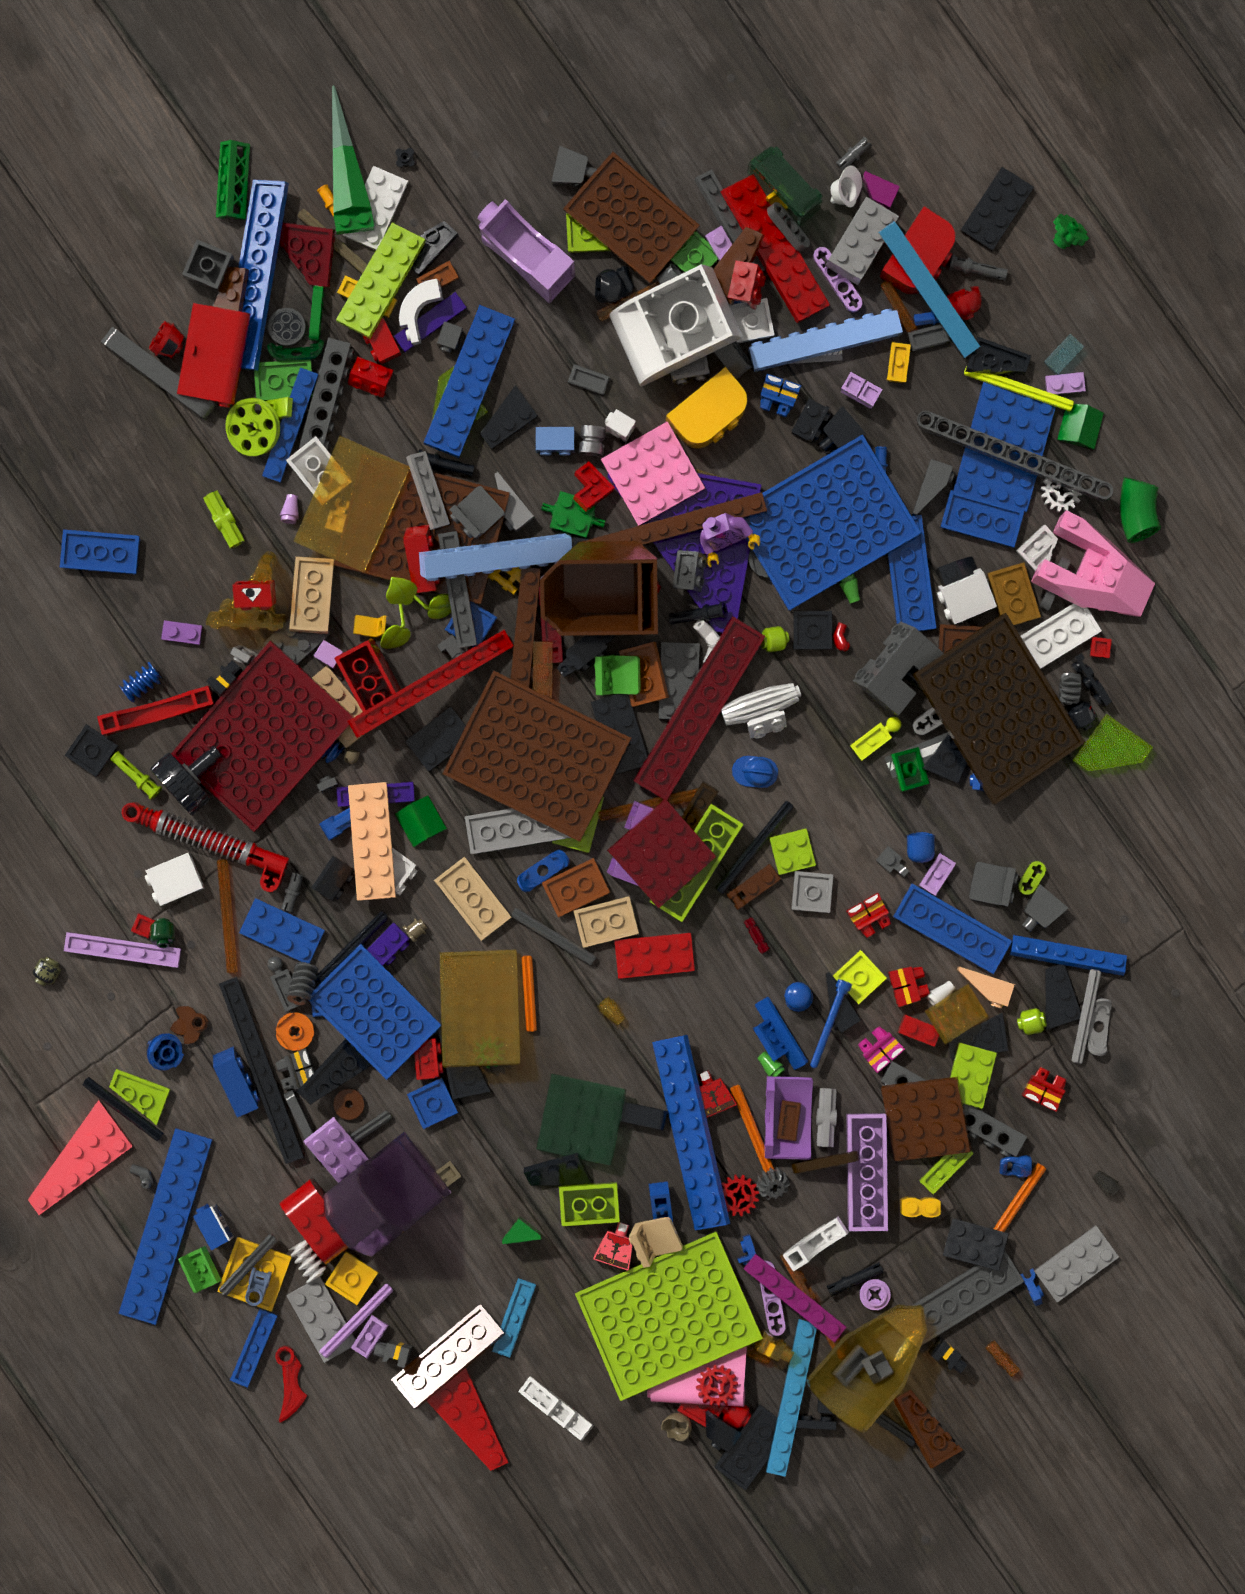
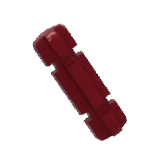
M751 917L745 920L744 924L749 929L748 932L755 945H758L759 952L762 954L768 951L769 947L764 942L765 939L758 926H755L754 919Z

